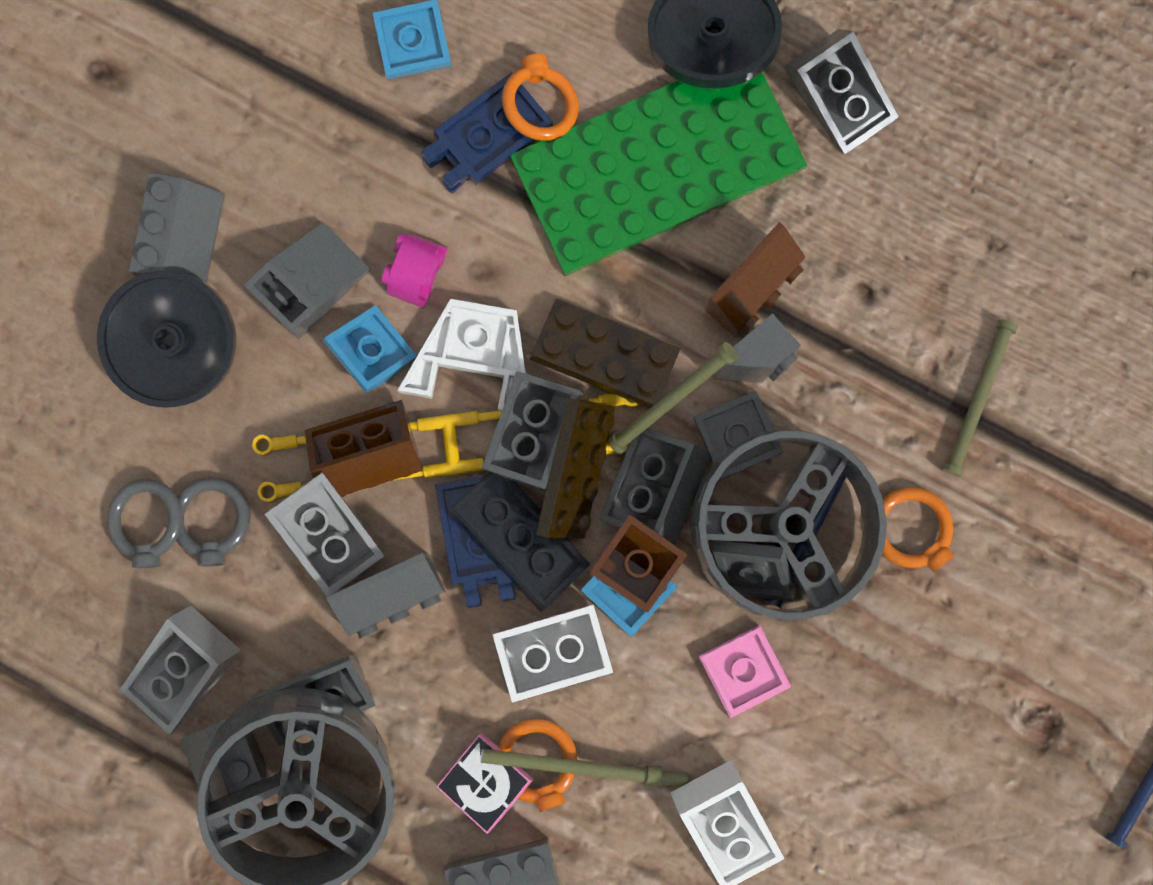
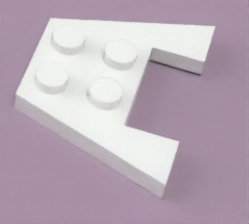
M450 299L397 391L401 394L432 399L438 367L501 377L504 379L498 411H502L516 371L526 374L517 310Z

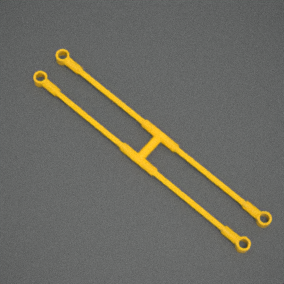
M613 393L598 395L597 398H590L588 400L612 406L625 405L629 408L639 405L635 402L630 403L625 398ZM472 411L418 418L417 421L409 422L411 429H418L419 432L442 429L446 462L423 465L422 471L398 479L421 476L431 478L484 471L482 469L483 457L460 460L456 427L479 424V421L499 419L502 411L483 413ZM259 435L254 438L252 447L257 454L268 456L276 450L298 448V445L306 444L305 436L297 437V435L272 438L266 435ZM268 440V449L260 451L258 447L260 441ZM607 441L606 455L617 453ZM302 481L285 484L264 482L259 486L257 493L261 500L272 503L280 497L291 495L306 483H302ZM268 486L274 488V495L271 498L264 496V489Z

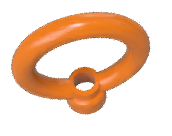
M527 55L521 60L522 68L514 72L504 85L502 107L510 124L524 136L539 141L555 140L565 135L574 126L579 111L578 97L569 80L560 72L548 67L546 55ZM546 80L560 90L565 100L566 110L559 123L551 127H538L530 124L520 115L515 103V94L518 87L525 81L539 83Z
M903 487L888 493L883 497L886 516L900 502L908 500L919 501L928 505L935 512L940 530L936 542L923 553L914 555L896 550L886 537L882 555L898 566L906 568L928 566L934 573L954 556L948 548L953 537V520L948 507L937 495L919 487Z
M527 719L515 724L503 735L498 744L502 751L510 752L515 742L522 736L529 733H543L552 737L559 744L565 759L577 760V751L569 734L556 723L545 719ZM561 772L554 783L539 789L527 787L518 799L536 803L539 812L565 803L562 793L570 786L575 774Z

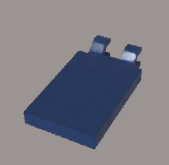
M512 72L436 128L434 136L438 140L421 152L424 155L422 159L430 169L436 166L444 156L454 166V169L442 177L444 180L443 185L451 194L458 190L468 178L477 185L511 159L510 156L513 153L524 149L534 141V139L518 132L510 124L502 107L503 88L508 78L513 74ZM521 84L515 94V103L520 115L532 125L538 127L553 126V121Z
M485 475L435 485L452 585L463 584L466 606L468 608L482 606L478 587L498 583L502 602L515 599L511 579L447 511Z

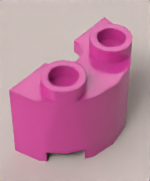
M401 233L394 247V252L397 253L393 265L388 264L382 275L381 283L387 285V295L425 308L433 288L434 279L438 270L441 269L449 248L412 233L408 235Z

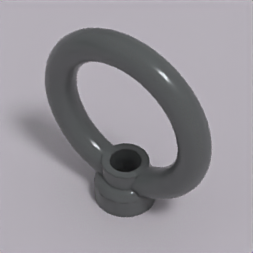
M215 477L199 479L187 485L177 496L182 508L183 522L181 532L176 541L186 552L197 556V566L225 565V554L234 550L247 534L250 525V507L243 492L232 482ZM206 491H218L225 494L232 500L236 508L237 519L235 527L231 534L219 543L196 542L185 529L184 514L188 504L195 496Z
M139 479L123 486L113 497L107 512L109 537L122 554L132 558V568L160 567V556L174 545L182 528L183 514L179 499L171 488L154 479ZM149 492L156 494L163 500L168 510L169 521L166 532L153 545L136 546L128 541L122 531V510L128 500L138 493Z

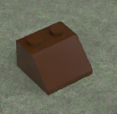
M629 514L589 574L645 613H648L688 554Z

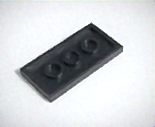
M492 472L487 473L447 510L540 612L544 611L590 566V563L567 538H546L536 535L541 510L516 482Z

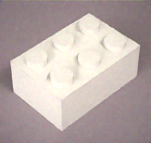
M594 605L493 634L512 703L613 673Z

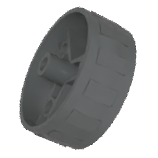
M776 430L756 435L728 449L713 463L700 482L692 503L690 520L693 550L702 572L712 586L730 600L732 604L752 614L780 621L803 620L826 615L854 598L866 586L878 567L885 547L887 529L883 498L875 479L864 463L845 446L826 436L802 430ZM772 442H789L810 448L775 507L708 505L715 484L725 469L743 452L757 445ZM811 471L818 474L820 478V485L816 490L811 489L807 484L806 478ZM843 471L852 484L860 503L863 529L861 546L855 563L840 583L813 533V519ZM798 492L809 497V502L805 509L801 507H788ZM731 514L738 515L742 521L741 529L737 533L730 532L726 525L727 518ZM765 514L761 520L763 534L752 533V515ZM708 540L773 542L776 547L784 548L792 578L806 605L793 609H769L744 598L728 584L716 567L708 546ZM804 541L808 554L797 560L787 543ZM810 562L815 563L818 568V575L812 581H809L804 574L805 567Z
M297 687L275 690L253 698L235 710L219 727L207 752H205L197 785V820L203 841L214 860L231 877L245 885L342 884L360 872L376 855L387 835L394 807L393 771L387 747L375 724L361 709L349 701L318 689ZM287 720L280 773L213 801L210 791V776L223 754L237 740L252 730L275 721ZM325 723L338 727L356 738L369 751L381 771L383 784L378 803L372 814L318 777ZM301 735L312 738L307 743H300L295 739ZM278 794V803L269 806L263 805L265 799ZM315 797L326 805L323 811L314 808ZM246 808L252 810L253 813L244 815L239 810ZM336 817H344L347 819L342 823H336L332 821ZM282 823L286 827L293 829L308 826L337 847L318 855L293 858L274 856L258 851L240 839Z

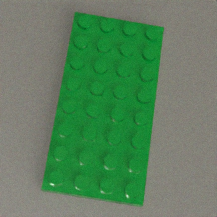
M763 72L747 82L726 88H701L677 80L573 126L560 138L537 142L510 156L564 276H568L778 182L807 167V163Z

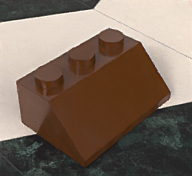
M779 222L709 299L705 311L734 337L741 330L746 334L759 320L755 314L764 305L769 309L781 296V293L778 291L780 286L785 281L791 285L804 270L800 264L804 260L805 255L783 224Z
M402 400L305 430L309 468L312 477L314 478L323 472L342 497L422 471L417 445Z

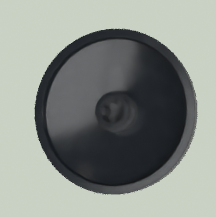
M656 0L648 18L649 47L659 66L675 79L701 88H726L751 80L765 70L772 62L781 41L782 19L779 8L774 0Z
M154 271L129 280L109 298L99 319L97 346L100 360L107 375L123 393L149 406L179 407L206 397L224 380L235 356L236 330L226 303L208 284L185 273Z

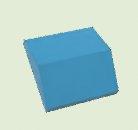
M376 305L323 339L326 346L365 393L387 383L417 357L416 353Z

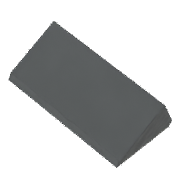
M350 655L251 696L252 700L275 690L299 687L323 690L340 696L362 711L375 706V701L357 656ZM287 720L267 724L279 746L283 745L285 742Z

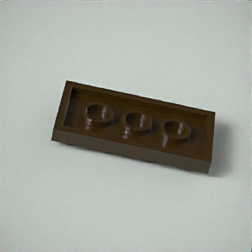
M556 298L531 353L530 360L650 409L660 400L681 348Z
M567 398L536 535L546 538L585 539L586 532L591 524L590 513L593 501L599 489L598 479L601 466L606 459V445L609 432L614 425L613 415L615 406Z

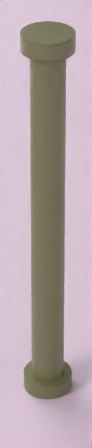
M998 320L996 326L998 333L948 463H944L942 470L946 473L958 477L962 476L964 470L961 466L1010 337L1012 334H1016L1018 328L1012 322Z
M727 342L721 344L718 347V352L622 432L614 433L610 436L608 442L611 448L619 454L623 453L628 449V444L725 364L734 363L738 359V354L734 347Z

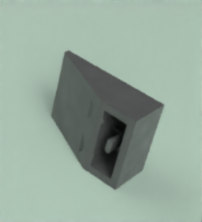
M323 222L269 260L244 286L299 340L371 269Z

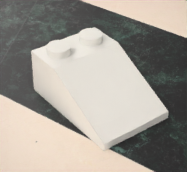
M732 760L670 792L680 817L719 885H737L784 859Z

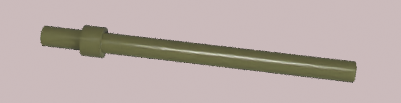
M482 749L480 761L486 764L643 782L644 786L659 788L660 784L681 787L688 782L687 773L664 771L660 766L646 765L645 768L490 749Z

